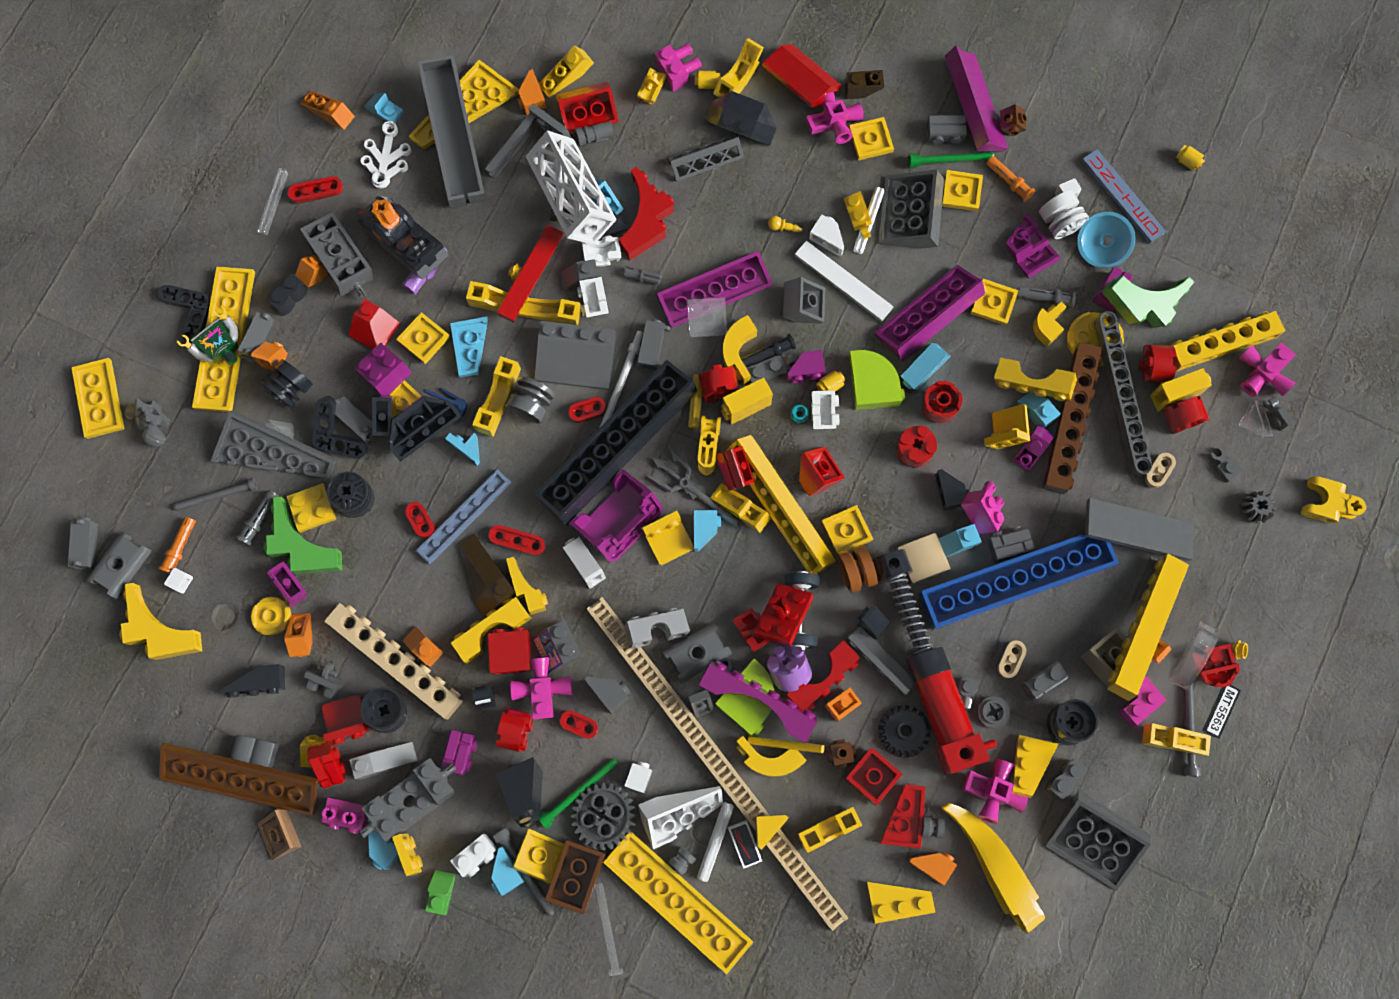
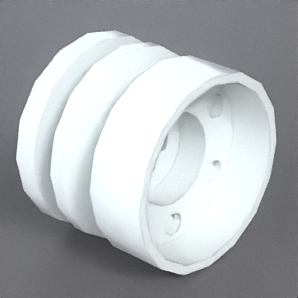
M1066 191L1057 195L1039 210L1045 223H1051L1049 230L1053 232L1052 234L1055 239H1061L1074 233L1089 220L1087 213H1084V208L1077 207L1079 200L1073 191Z

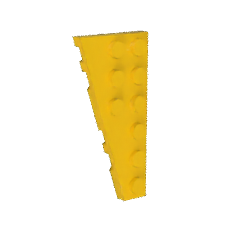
M480 60L460 80L469 123L519 95V89ZM429 115L409 135L410 140L423 150L435 143Z

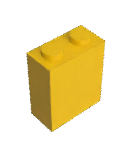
M1202 368L1161 384L1150 397L1157 411L1160 412L1167 407H1173L1179 402L1201 395L1212 385L1211 378Z
M762 378L723 397V405H721L723 410H721L724 419L726 421L729 420L732 425L770 406L773 393L766 380Z

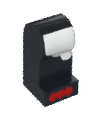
M491 685L472 688L474 704L478 706V710L496 706L494 690Z

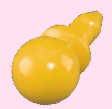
M772 216L768 220V227L773 231L780 230L782 232L783 229L793 232L803 231L798 225L785 223L786 219L781 220L778 216Z

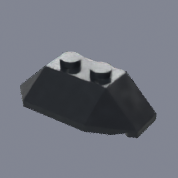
M730 91L710 102L704 118L705 121L767 145H771L777 129L765 103L734 91Z
M422 396L391 419L388 447L401 462L462 416L451 401Z

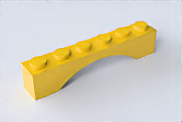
M470 281L466 300L471 307L497 312L508 292L488 284ZM528 297L518 316L547 322L578 325L582 310L580 302Z

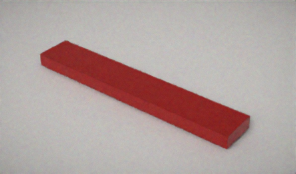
M547 225L498 309V316L512 323L515 322L563 238L564 232Z

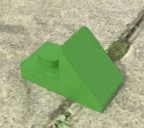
M435 870L427 890L430 893L426 912L447 915L456 874Z

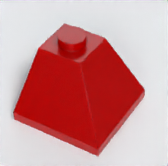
M364 298L354 313L348 336L373 350L380 342L386 346L400 323L379 306Z
M825 446L802 454L799 481L809 497L823 492L845 478Z

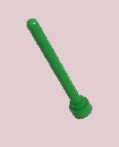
M989 152L921 156L917 155V153H909L908 167L917 168V166L927 163L989 160L995 154Z
M614 758L610 759L549 812L542 811L540 819H538L546 829L553 824L552 821L555 820L554 817L577 799L581 792L584 793L588 787L590 788L615 767L617 760Z

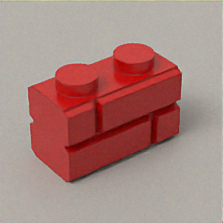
M743 446L716 454L717 464L721 468L724 484L727 486L728 491L755 482Z
M327 741L307 749V761L322 789L331 787L333 784H341L345 781L347 766L344 761H340L338 747L334 748L332 743Z

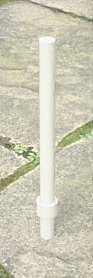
M637 331L633 343H630L628 356L600 427L613 415L634 358L640 351V343L643 338V332Z

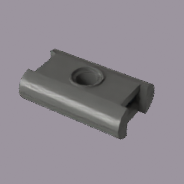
M123 531L120 532L87 578L90 583L101 584L107 588V594L116 599L124 591L125 584L130 583L152 552L150 548L144 545L139 547L130 541L132 536ZM122 561V566L117 569L118 562Z
M714 622L663 651L665 658H671L680 673L677 678L681 684L705 671L711 661L715 663L722 658L732 655L728 646L724 648L715 633L718 628ZM694 648H700L703 651L701 658H694L692 656Z

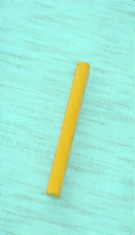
M748 737V743L751 745L817 753L824 752V745Z

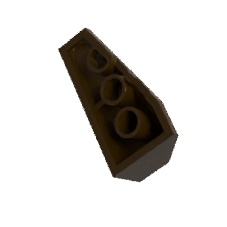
M475 534L458 545L474 602L485 618H487V613L493 609H500L503 606L502 603L507 599L517 597L514 589Z

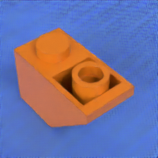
M316 254L300 260L295 276L307 287H311L321 283L328 275V272Z

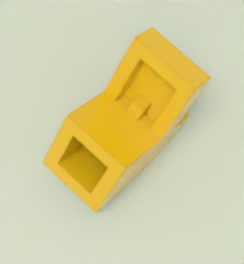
M1062 302L1057 306L1053 304L1047 311L1042 308L1034 320V333L1046 347L1059 337L1064 330L1055 321L1066 309Z

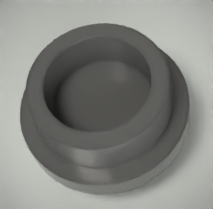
M965 677L958 683V690L961 695L972 697L978 691V684L975 679Z

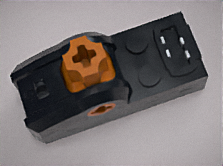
M386 196L375 197L376 200L363 212L360 211L357 214L358 222L371 239L418 278L423 280L449 256L443 244L416 223L399 203Z

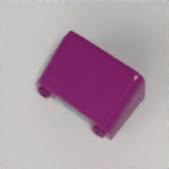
M624 469L613 478L612 485L615 491L590 516L581 513L576 515L569 523L610 562L617 561L643 534V527L655 522L663 511L662 505L653 492Z

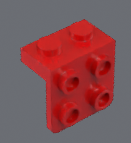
M360 695L350 696L322 706L328 732L323 734L325 742L330 741L335 746L344 743L345 739H359L364 737L363 734L370 732L368 725L361 717L360 707L362 698Z

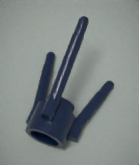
M440 388V391L451 397L452 400L423 389L424 393L435 398L451 401L462 417L465 415L468 403L464 399L457 397L444 388Z

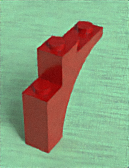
M637 166L631 169V178L639 192V210L631 228L619 239V246L629 260L666 238L667 228L662 219L674 212L673 204H675L673 198L669 194L666 195L663 190L658 193L656 187L653 184L650 185L647 181L648 177L643 170L640 172Z

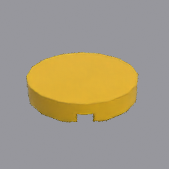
M263 598L252 609V625L263 635H278L288 627L291 610L286 602L280 598Z

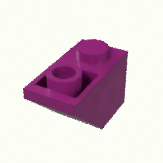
M822 350L803 352L788 372L787 382L797 384L803 382V380L817 381L824 377L825 366Z
M1038 425L1031 434L1030 441L1024 444L1013 461L1027 471H1030L1052 441L1054 434Z

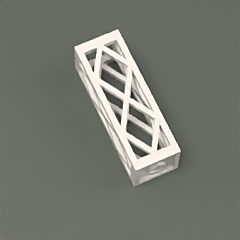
M546 131L526 155V158L567 238L594 245L616 221V218L574 139ZM548 143L554 152L544 149ZM544 153L555 157V160L553 162L544 160ZM571 162L578 164V169ZM545 171H546L553 179L546 177V176H545ZM589 197L597 199V205ZM563 206H564L572 215L563 212Z

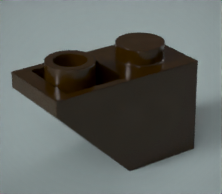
M883 70L846 73V99L866 98L884 88Z

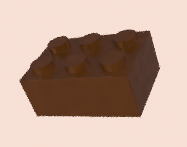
M566 840L545 901L585 914L606 853L571 840Z

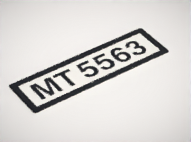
M1232 685L1223 688L1204 732L1220 739L1239 697L1240 689Z

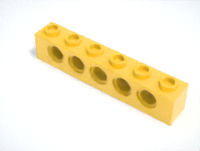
M1265 311L1257 315L1256 318L1251 319V317H1247L1241 320L1239 324L1234 325V323L1223 326L1221 330L1217 331L1215 328L1207 331L1206 335L1200 336L1197 334L1190 337L1188 341L1182 342V340L1172 343L1171 345L1175 347L1177 357H1173V366H1177V372L1248 348L1251 345L1254 346L1278 338L1285 332V329L1276 311L1271 313ZM1239 331L1242 332L1245 335V337L1241 336ZM1222 337L1226 338L1228 343L1224 342ZM1204 343L1209 344L1210 348H1207ZM1187 349L1192 350L1193 354H1190Z

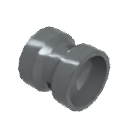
M924 816L922 837L934 836L935 838L943 839L944 819L936 818L933 820L930 817Z
M681 846L677 851L678 855L672 857L668 862L684 875L688 864H693L696 858Z

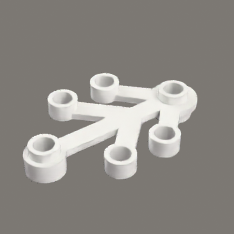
M387 121L382 126V130L386 135L382 154L372 139H367L364 142L366 150L371 152L380 163L379 170L373 165L370 156H363L361 163L363 167L368 168L373 175L372 183L379 189L387 187L390 183V178L398 172L403 173L408 170L405 160H399L394 167L387 170V166L402 155L408 156L411 154V148L407 143L401 144L399 149L390 154L393 137L398 133V128L392 121Z

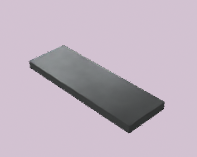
M1089 498L1086 500L1085 537L1165 556L1170 554L1175 558L1186 561L1193 560V523Z

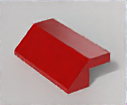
M793 44L781 45L762 64L766 70L810 107L822 105L828 93L839 91L841 87L839 82Z

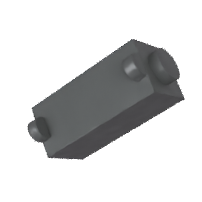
M256 312L236 356L255 364L256 361L251 357V354L266 341L275 320L270 315Z
M655 319L651 321L646 320L638 358V368L656 371L661 366L658 363L664 333L670 331V327L666 326L665 323Z
M344 396L341 399L335 400V416L367 444L374 437L372 436V421Z
M79 518L71 521L68 567L75 570H93L96 567L98 524L92 522L90 518Z

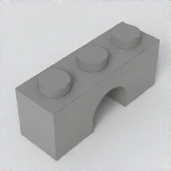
M677 608L669 609L666 613L662 614L654 612L644 618L639 616L632 617L624 627L630 649L649 645L652 641L651 629L653 628L662 629L668 641L686 637L690 632L684 609L677 610Z

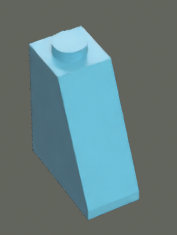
M931 343L901 375L904 379L902 381L903 384L909 389H918L951 356L938 344Z

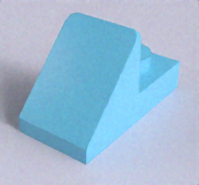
M375 93L364 106L384 121H392L395 124L404 114L403 109L389 101L385 93Z
M449 433L445 438L446 441L478 466L480 460L477 435L473 433L466 442L458 434L454 436Z

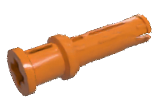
M995 156L991 157L986 163L987 166L1011 186L1012 192H1016L1022 197L1023 202L1029 200L1036 190L1034 188L1031 189L1024 182L1023 178H1018Z
M187 517L183 518L173 544L165 552L166 556L158 570L170 574L173 568H176L178 561L182 560L181 553L196 523L195 520L187 519Z

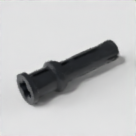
M789 333L787 337L778 341L773 340L770 345L740 357V359L747 368L771 356H780L787 350H794L796 345Z

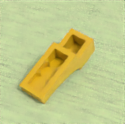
M722 483L710 497L719 506L759 533H761L771 519L767 511L753 504L750 499L734 490L728 491L727 486Z
M514 557L507 558L516 596L519 599L525 597L531 615L546 611L545 605L548 604L546 594H542L539 589L535 590L526 582Z
M1150 723L1144 724L1142 744L1209 756L1211 736L1177 727L1170 728Z

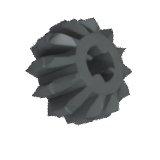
M1253 491L1250 493V496L1244 497L1245 502L1242 503L1241 507L1246 509L1242 514L1249 515L1247 520L1254 519V523H1259L1260 521L1265 523L1268 521V518L1274 517L1273 512L1277 508L1272 504L1276 500L1269 499L1271 494L1264 495L1263 491L1258 493Z

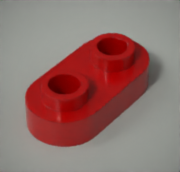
M593 397L574 403L569 408V416L575 423H582L600 417L606 411L605 402L599 397ZM595 406L600 407L598 411L593 410ZM580 411L582 415L576 416V412Z
M412 502L407 505L405 514L416 534L421 538L431 536L435 531V526L424 506L419 502ZM415 510H419V514L417 516L413 515ZM428 526V531L423 532V527Z
M566 711L561 715L560 724L565 730L585 739H592L597 735L598 725L594 720L574 711ZM570 717L574 718V723L572 725H569L567 723V720ZM588 725L592 726L590 733L585 731V727Z

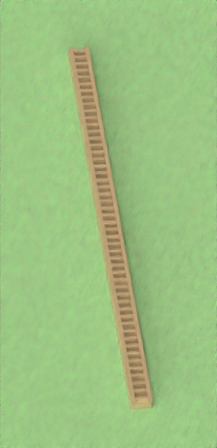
M601 597L599 601L587 608L588 612L756 831L755 817L770 815L641 647L630 649L625 626L604 598ZM779 829L766 844L828 927L834 931L848 917L781 829Z

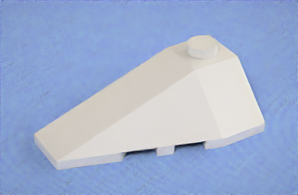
M718 786L660 796L639 804L641 821L652 848L655 849L676 839L677 833L684 828L688 830L692 827L691 823L699 817L704 818L721 806L723 798L721 788Z

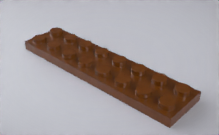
M163 743L160 747L159 780L309 816H313L316 812L318 779L168 743Z

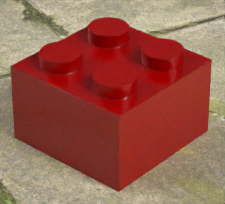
M871 747L846 775L844 780L874 806H877L903 774Z

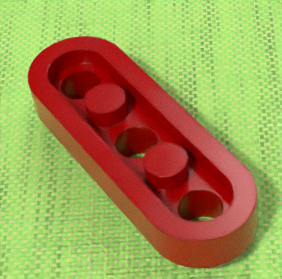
M336 176L297 183L289 187L288 196L296 204L324 199L341 194L343 184Z
M495 525L489 531V539L495 545L533 556L541 555L545 550L544 540L537 535L502 525ZM498 533L503 534L502 538L497 539L496 535ZM520 538L521 542L519 544H515V539ZM535 543L539 544L538 549L532 548Z

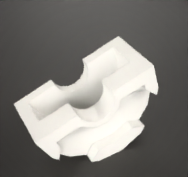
M605 236L602 238V241H597L594 245L582 242L585 261L595 259L596 267L608 266L610 261L615 259L619 261L621 259L618 237Z
M602 277L580 281V287H577L579 298L583 297L584 305H581L582 315L592 317L609 313Z
M835 390L812 391L811 416L813 429H834L836 425H839V414H835V407L839 406V397L835 395Z

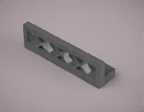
M731 134L669 156L667 160L672 167L675 180L678 182L744 158L739 137ZM736 146L738 155L733 157L727 155L729 149ZM718 152L722 155L719 162L714 163L710 161L712 155ZM697 159L705 160L702 168L697 169L693 167ZM683 164L688 166L685 174L678 175L677 166Z
M861 626L846 640L902 697L916 684L913 678Z

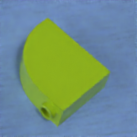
M867 350L850 351L849 365L855 410L900 406L902 400L905 399V392L903 388L901 389L899 376L894 366L878 353Z
M753 659L741 673L744 675V679L749 682L754 680L762 685L761 688L766 691H774L768 672L758 661ZM724 693L715 703L716 707L750 736L754 733L758 735L765 727L762 723L771 711V708L762 701L739 693Z

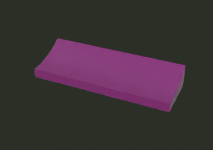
M955 45L945 55L977 151L1004 152L1008 149V146L1000 128L999 120L976 55L965 52Z
M757 251L656 294V297L670 327L673 328L768 288L773 283L760 252Z
M956 265L875 331L874 334L877 339L884 343L903 362L986 293L983 282L961 266Z

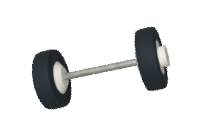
M798 571L797 573L786 574L784 583L786 586L800 590L815 589L820 585V577L805 571ZM801 624L791 646H799L803 651L816 648L817 637L802 633Z

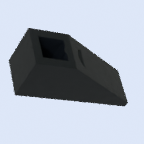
M280 664L258 666L222 688L220 693L227 695V698H236L242 693H247V696H258L259 692L265 691L266 694H279V690H285V666Z

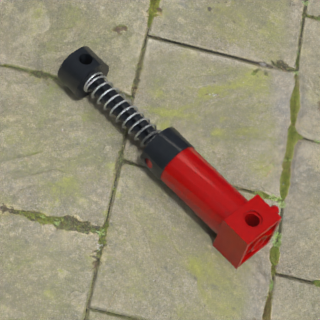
M895 550L873 559L878 583L891 585L892 589L890 591H893L895 595L893 598H896L897 601L895 605H898L900 609L898 613L902 614L900 620H904L905 625L903 627L907 628L908 632L906 634H909L911 638L909 642L913 644L911 649H915L913 657L906 659L938 742L939 747L935 749L944 774H952L990 761L986 750L997 747L996 740L992 739L983 743L980 733H974L944 648H933V644L928 642L930 637H927L925 634L927 632L923 628L925 623L920 620L922 615H918L919 608L915 607L916 601L912 599L914 594L909 591L911 586H907L908 579L904 578L913 572L906 550ZM889 564L894 565L895 569L890 568ZM960 750L964 751L965 753L964 759L960 757Z

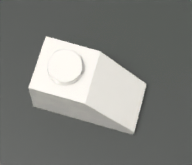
M821 215L811 230L809 239L841 257L844 245L838 223L829 216Z

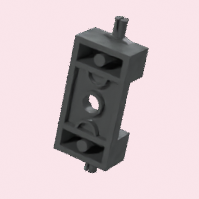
M332 212L318 220L316 217L310 218V224L300 229L302 238L312 254H316L330 275L331 282L340 296L356 290L360 298L365 297L367 293L362 286L373 280L372 270L335 214ZM335 247L341 249L338 254H333L331 250Z
M430 758L414 769V773L382 797L377 796L362 807V810L368 817L369 824L359 830L361 835L365 838V836L375 830L387 844L393 840L392 837L403 833L455 794L447 781V776L455 771L456 768L451 763L441 770L436 767ZM408 796L415 798V804L412 807L404 806V799Z

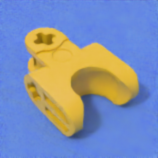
M705 416L701 418L698 471L704 476H709L715 471L721 417H717V420L705 419Z
M1318 476L1308 478L1307 487L1320 494L1322 503L1321 505H1305L1301 509L1302 516L1336 524L1339 522L1340 517L1353 519L1365 512V501L1360 497L1345 494V484Z

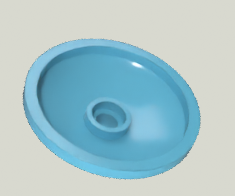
M1101 212L1093 215L1082 225L1078 234L1080 254L1089 264L1099 268H1111L1123 263L1130 256L1135 245L1133 226L1124 216L1115 212ZM1107 237L1111 238V242L1109 244H1105L1104 242L1105 238Z

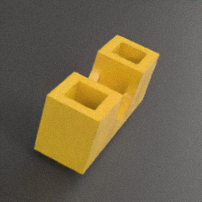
M850 807L797 835L805 852L809 853L825 845L827 842L861 827L862 824L854 807Z

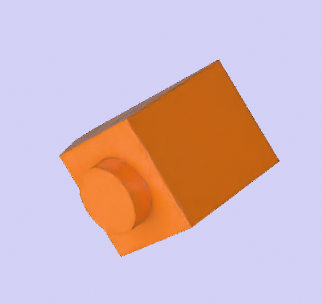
M533 69L529 70L518 91L520 99H517L520 109H524L526 115H529V107L532 104H535L541 110L547 109Z
M273 341L272 343L264 342L252 352L251 357L262 368L276 372L274 367L281 359L285 360L288 353L282 344Z
M311 613L291 615L284 637L289 657L310 655L313 643Z
M416 626L402 640L429 667L444 653Z
M943 852V854L932 853L911 857L907 860L911 865L945 886L957 866L953 862L954 858L946 852Z

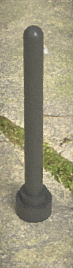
M1188 680L1184 683L1186 730L1195 732L1193 684ZM1187 753L1188 764L1184 768V776L1201 777V768H1198V764H1196V754Z
M505 828L494 835L493 838L497 844L499 843L501 846H504L513 862H515L518 853L510 842L511 838L509 835L511 834ZM520 872L548 916H552L554 909L548 901H545L546 897L534 878Z

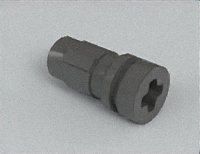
M610 121L594 124L590 127L583 126V128L574 129L579 146L586 145V143L591 144V141L595 140L596 142L606 140L607 137L614 135Z

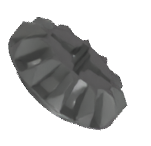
M996 696L985 698L977 710L981 722L984 726L990 728L1002 727L1010 717L1008 704L1002 698ZM990 706L993 709H1001L996 714V718L986 715L991 711Z

